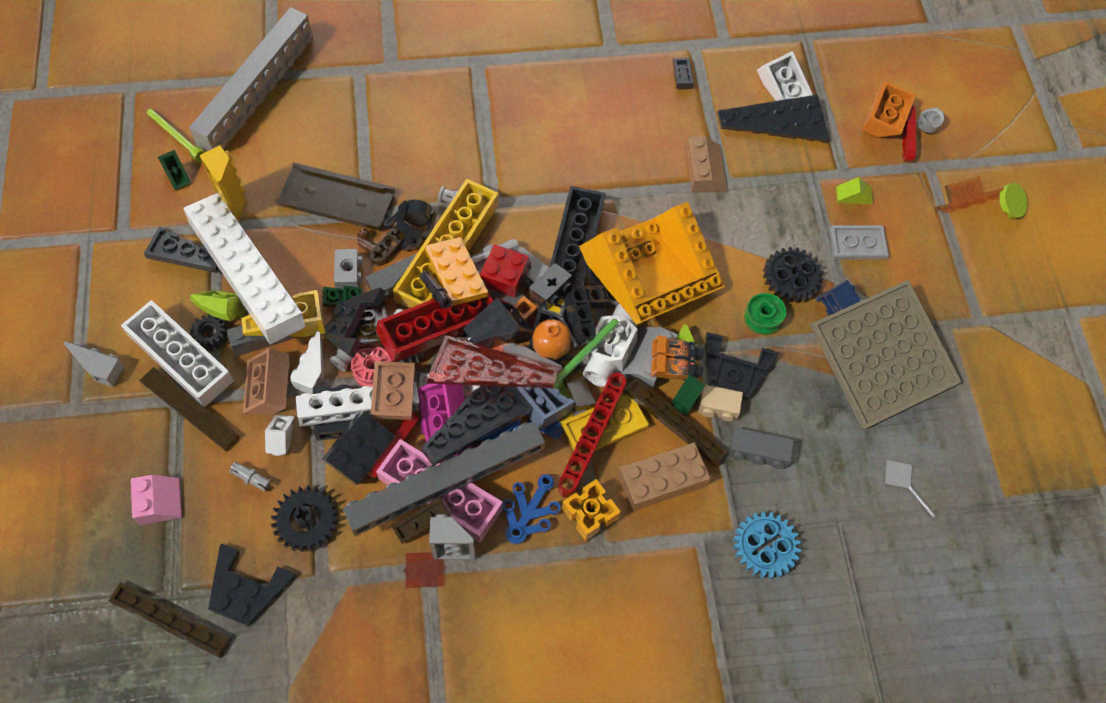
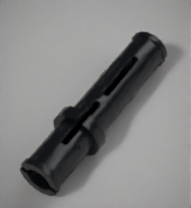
M423 271L420 274V280L432 293V298L443 309H445V306L447 309L450 308L453 302L446 294V289L439 285L429 271L427 273Z

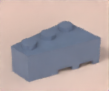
M523 367L508 376L533 407L532 412L527 414L532 422H535L539 431L571 413L575 401L561 395L558 389L549 387L544 383L543 379L527 368Z

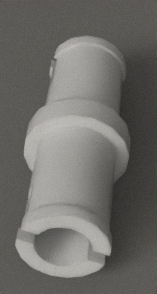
M237 461L233 463L232 469L229 470V473L243 479L247 485L252 484L263 492L268 490L270 487L268 484L272 482L270 479L258 474L255 469L250 470Z

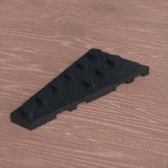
M818 94L723 109L717 112L721 129L740 132L742 130L752 131L755 134L767 133L770 136L792 139L804 138L807 141L818 140L822 141V143H829L830 141Z
M497 365L494 371L483 380V383L457 408L452 417L450 416L446 420V423L440 430H437L422 446L421 451L432 466H435L532 412L533 407L500 366Z

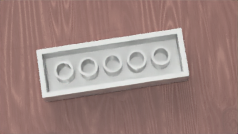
M152 300L121 325L126 334L203 407L207 406L234 382L230 372Z

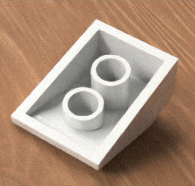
M793 51L757 69L763 85L776 101L813 95Z

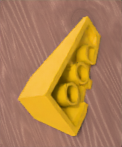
M314 290L293 295L292 300L302 312L305 327L288 336L308 337L315 335L317 331L320 334H324L325 328L318 291ZM251 315L242 318L244 336H264Z

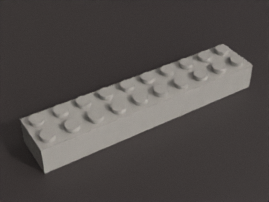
M290 7L189 127L197 146L202 147L206 152L219 145L224 150L227 143L234 138L240 127L244 126L249 116L255 112L258 105L274 89L276 83L283 78L289 67H292L294 61L303 53L306 46L312 42L313 35L307 14Z

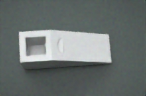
M318 331L310 339L306 353L301 355L297 370L295 369L291 374L293 387L305 393L313 394V390L318 389L324 381L323 339Z

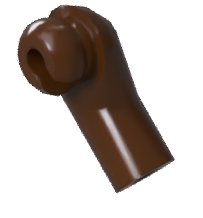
M366 228L360 229L357 234L358 245L364 250L371 252L375 245L369 242V231Z

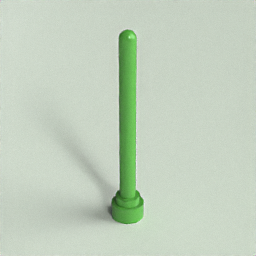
M612 319L557 375H551L546 381L553 388L559 390L562 387V380L618 325V320Z

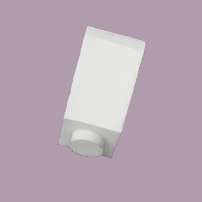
M274 416L265 430L266 453H272L275 456L287 453L291 446L295 416Z

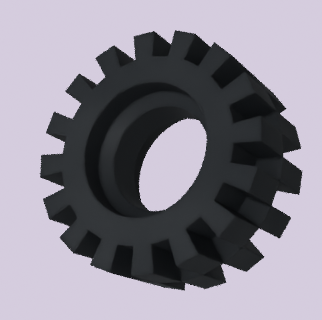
M210 314L207 315V318L205 315H202L201 320L196 318L195 321L197 323H192L191 326L193 328H190V336L206 351L209 348L211 352L214 351V347L218 350L220 349V344L222 346L225 345L224 340L227 341L228 334L222 319L212 317ZM206 329H216V333L212 337H202V333Z

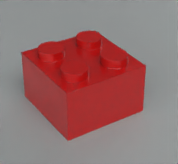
M494 244L480 273L485 287L516 298L529 268V256Z

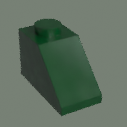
M689 374L673 398L671 405L687 416L699 401L706 385Z

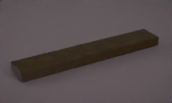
M155 367L139 380L141 384L225 452L239 438L236 432Z
M636 377L625 389V394L687 444L695 442L699 454L715 467L729 452L639 378Z
M122 582L119 583L108 600L110 603L218 658H221L231 641L230 637Z

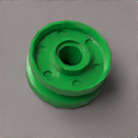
M756 294L750 299L745 310L744 319L746 325L757 334H773L783 324L786 317V307L784 302L773 294Z

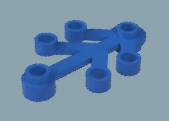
M544 474L540 476L538 489L528 505L524 495V484L517 482L513 485V493L517 497L522 516L517 523L513 511L515 509L514 502L511 499H506L503 502V511L506 512L510 525L506 530V538L510 543L520 544L527 535L538 532L545 533L550 530L551 524L548 519H541L536 525L525 526L529 520L550 514L557 515L560 512V504L556 501L550 502L546 507L536 509L545 492L551 491L554 487V479L551 475ZM548 479L550 483L544 484L542 481ZM520 486L522 491L517 492L515 488ZM507 503H510L512 505V508L507 509L505 508V505ZM555 505L558 507V510L552 511L550 507ZM547 523L548 527L544 529L540 525ZM518 530L520 535L514 536L512 534L513 531Z

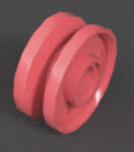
M382 347L359 349L355 357L352 358L351 370L356 382L361 387H373L374 369L368 368L375 366V361L392 362L387 351Z

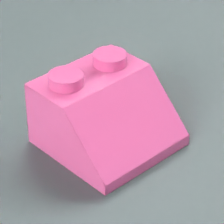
M157 475L131 478L132 518L139 525L182 518L179 478Z

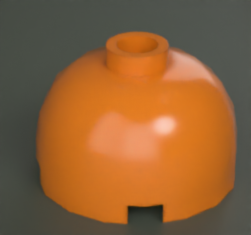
M554 319L541 322L535 328L532 337L533 348L542 358L559 359L569 351L571 344V334L568 327L561 321Z

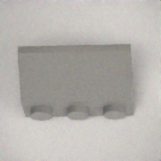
M662 327L640 328L637 334V343L623 371L618 372L631 382L636 377L639 378L652 390L659 378L651 377L652 341L658 335L666 336L667 339L676 340L678 335Z
M448 515L430 517L429 543L434 560H475L473 538L452 517Z

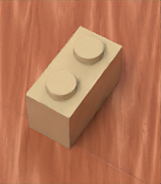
M706 385L700 397L698 413L705 417H719L724 421H736L740 414L743 392Z

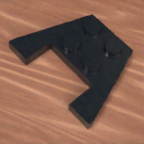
M376 288L339 302L333 311L334 314L325 327L323 336L354 358L361 342L351 337L366 307H379L386 291L382 288Z
M707 332L705 342L709 386L743 392L742 399L748 400L777 359L779 352L762 348L758 364L756 365L719 354L723 336Z
M221 543L208 610L249 627L268 607V604L275 596H278L283 591V588L295 578L296 574L277 566L268 586L230 572L240 552Z

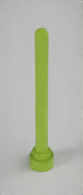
M147 110V114L190 151L191 158L196 162H202L199 155L206 152L202 147L194 146L154 110Z

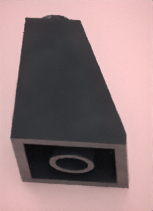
M496 298L463 328L467 333L466 338L472 344H478L481 347L494 348L534 334V331L516 307L500 298Z

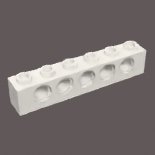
M414 382L412 412H419L416 382ZM364 386L360 389L346 388L335 392L323 391L319 394L305 393L301 396H296L299 426L352 420L359 411H365L370 415L373 387ZM358 400L362 401V403L355 404L354 402ZM336 403L342 404L341 406H334ZM317 405L322 406L319 409H314V407Z

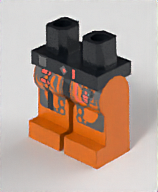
M658 335L652 341L651 377L682 379L685 381L690 374L694 378H700L703 376V366L695 365V360L703 359L704 349L695 346V342L667 339L666 336Z

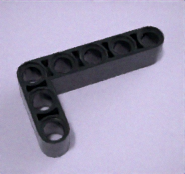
M605 285L575 287L564 298L570 331L578 346L585 345L596 335L591 309L613 308L619 305Z

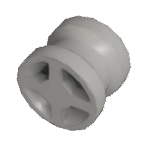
M340 348L337 350L336 356H332L330 362L343 372L348 369V364L352 361V357Z

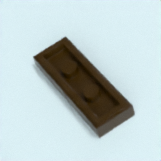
M572 359L558 361L557 364L561 365L563 369ZM577 365L563 379L570 398L575 401L574 407L576 411L594 408L596 403L579 365Z
M441 495L391 527L403 544L430 528V517H436V515L449 516L452 514V511Z

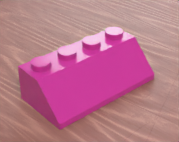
M442 378L417 388L426 442L437 430H440L446 423V420L450 416L452 417L457 408L465 401L461 379ZM464 450L458 452L453 456L456 457L461 455Z

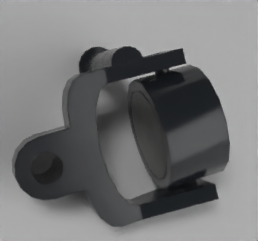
M416 199L403 201L398 206V211L389 219L384 220V226L392 229L393 224L397 222V229L405 234L402 248L405 251L407 249V252L416 249L420 245L421 240L428 238L434 229L437 213L433 212L431 214L432 207L425 201ZM404 221L415 226L427 225V231L415 229Z

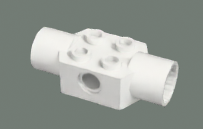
M620 304L617 305L612 316L601 317L596 327V335L612 319H617L618 325L587 355L589 361L583 371V376L588 382L596 386L605 387L613 372L623 371L637 343V325Z

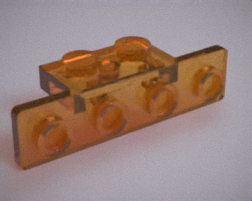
M979 176L945 186L949 203L936 206L934 210L941 209L942 212L953 210L952 206L957 205L959 208L969 205L968 201L977 203L984 201L983 197L986 196L989 199L998 197L1004 188L984 193Z

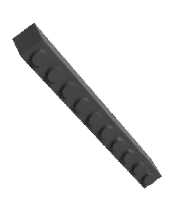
M535 422L523 423L512 432H503L494 440L488 439L482 442L481 446L474 449L468 448L461 455L451 456L437 466H428L423 472L417 475L411 474L399 483H391L379 492H371L362 500L351 501L342 509L354 536L360 535L423 506L441 495L449 494L544 450L545 441Z

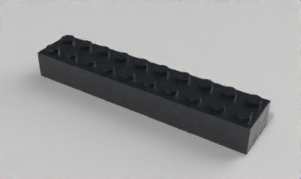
M570 186L549 266L550 268L555 263L572 275L573 287L570 292L575 287L585 286L589 269L579 246L597 236L606 195L604 192ZM538 309L533 331L543 321L553 319L560 321V319L541 313ZM565 310L563 318L567 326L569 327L567 313ZM532 335L529 343V349L536 352L533 348ZM569 351L563 357L555 360H567Z

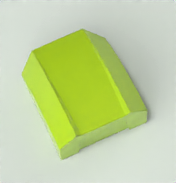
M211 290L195 293L190 297V301L204 312L223 320L231 321L233 318H243L246 312L245 306L236 293Z

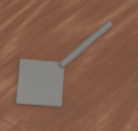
M887 460L885 484L909 489L927 512L935 518L934 512L911 486L912 465Z

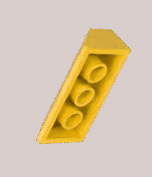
M219 145L199 156L215 192L219 194L235 219L239 221L246 201L243 193L246 191L240 183L242 181L236 173L237 169L232 162L233 159L228 150L224 152Z

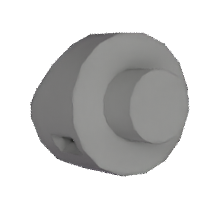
M939 108L924 110L917 120V125L924 132L934 133L939 130L944 120V114Z

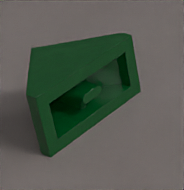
M175 150L158 156L174 190L191 183Z

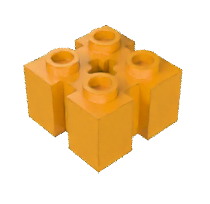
M597 479L583 488L581 496L574 493L562 503V510L572 522L576 519V529L585 542L599 533L601 524L606 528L618 520L620 516V510L612 499L605 500L606 491ZM590 508V510L594 509L595 511L591 513L587 509Z

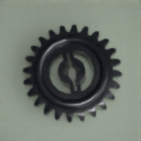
M307 485L306 491L303 492V489L299 486L298 493L290 489L291 497L283 494L285 502L277 500L280 508L273 507V511L277 515H271V519L276 521V523L271 524V527L277 529L273 532V535L280 536L277 539L279 543L285 541V548L292 544V551H295L298 547L300 552H304L305 547L312 551L313 545L320 548L321 541L326 544L328 543L326 537L334 536L331 530L337 529V526L333 523L339 521L338 517H334L339 513V510L334 509L337 505L335 501L330 503L332 500L331 495L325 498V490H322L319 494V489L316 486L313 492H311L310 486ZM305 505L313 506L320 512V522L315 529L313 527L316 520L312 510ZM300 508H301V510L303 511L304 515H306V517H307L306 520H307V522H308V524H309L311 530H309L308 525L306 524L305 520H303V517H302L303 515H302V513H301V511H300ZM293 513L294 520L298 526L306 529L307 533H299L292 528L290 521Z

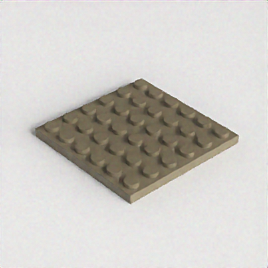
M909 280L810 325L862 430L961 383Z

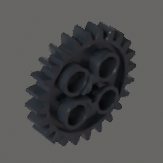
M789 247L788 251L782 248L781 252L776 250L774 255L771 254L769 259L766 260L763 269V278L766 279L765 285H770L768 290H775L774 295L780 294L781 300L787 297V301L790 302L791 298H793L795 303L798 302L799 298L804 302L806 298L811 299L813 294L816 295L822 286L824 271L820 270L821 264L816 265L818 259H811L812 253L807 256L805 255L806 250H803L801 253L799 252V247L795 251Z

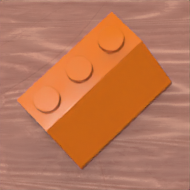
M884 81L876 93L862 130L876 137L900 135L916 95Z

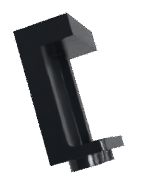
M339 385L333 388L319 387L313 390V394H319L323 391H341L346 388L353 389V387L349 385ZM341 403L334 404V406L342 405ZM317 405L315 406V409H319L322 406ZM352 420L315 424L314 435L316 440L338 439Z

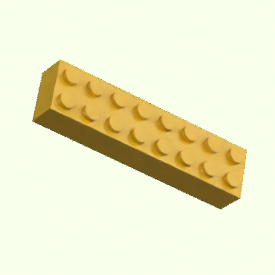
M469 179L465 180L393 289L395 302L411 308L433 299L432 293L420 280V274L423 271L426 273L429 271L440 286L441 284L425 252V246L461 237L469 253L499 205L498 192Z

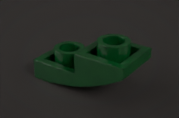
M345 285L342 289L323 287L322 307H336L339 302L362 294V288Z

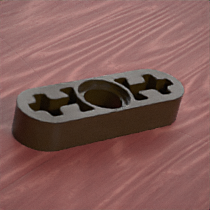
M396 225L370 252L373 265L383 266L402 246L405 234L402 232L399 234ZM394 241L396 244L393 247H387L386 243ZM382 254V258H379V257H378V258L376 259V257H375L376 255H377V256H380V255Z

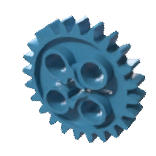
M764 511L761 512L760 517L754 513L752 519L747 516L745 522L741 521L739 524L740 528H737L735 531L739 535L733 538V541L737 542L733 549L739 550L735 557L742 558L739 563L740 565L747 564L745 571H748L750 568L753 569V576L760 572L761 579L766 574H768L769 579H772L775 573L780 578L782 572L787 574L789 572L788 567L792 569L795 566L793 562L799 560V557L795 555L801 552V549L796 548V546L800 545L801 541L795 540L799 534L791 532L794 526H786L788 523L787 519L783 522L780 521L781 515H778L775 519L773 518V512H770L768 517H766ZM764 528H770L773 535L767 534ZM777 535H781V538L775 540L770 547L766 546L758 554L752 555V552L760 549L763 544H767ZM748 539H754L757 545H750ZM777 544L783 545L786 552L778 550ZM761 555L767 556L769 563L763 562Z

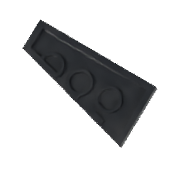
M160 226L144 252L147 259L217 273L219 269L205 246L195 245L193 241L189 239L184 240L178 234L169 233Z

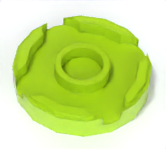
M1016 183L1004 185V190L1000 193L1002 210L1007 212L1009 218L1016 219L1022 217L1027 210V198L1023 188Z

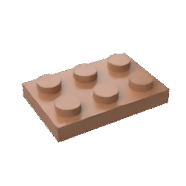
M375 361L370 414L372 418L412 419L415 363Z

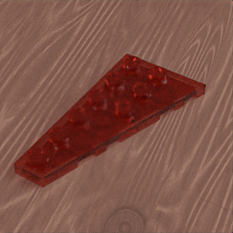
M445 335L427 378V384L553 388L559 368Z

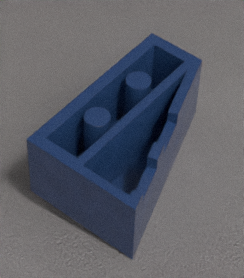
M849 280L830 288L814 298L817 302L821 301L827 308L825 312L828 315L862 301Z

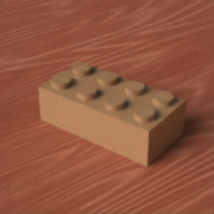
M695 442L620 467L618 473L632 512L706 487L710 481V476Z

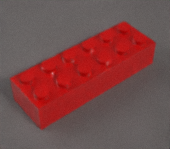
M488 292V297L454 305L448 309L446 306L443 309L438 302L431 299L378 320L376 333L391 361L398 362L466 334L463 328L493 302V299Z

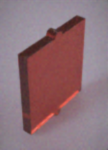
M432 552L406 553V568L404 569V573H406V588L443 587V571L445 570L443 559H433Z

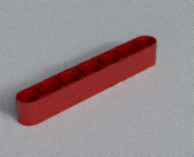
M617 372L610 375L560 477L558 492L564 498H568L576 493L620 401L626 384V378L621 373ZM617 382L621 386L616 387L612 383ZM609 398V399H611L613 402H612V403H607V402L604 401V399ZM603 415L606 419L599 420L596 416ZM595 432L597 436L591 437L588 433ZM585 448L589 453L582 454L579 450ZM579 466L581 470L575 472L571 469V467ZM570 483L573 488L565 489L562 485Z

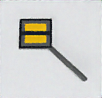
M562 296L559 302L548 310L542 306L540 307L539 312L557 317L567 326L563 318L566 310L564 304L565 296ZM570 331L571 341L577 347L578 344Z

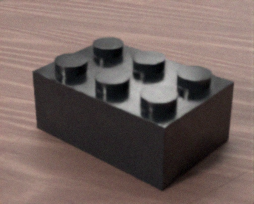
M359 411L321 460L352 484L358 485L394 439L395 435L365 411Z

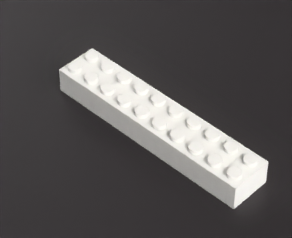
M218 193L183 208L189 224L269 344L305 327L302 312Z

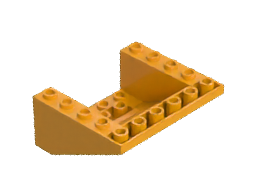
M689 202L674 206L653 219L620 231L617 228L608 230L579 246L587 265L636 325L725 287Z

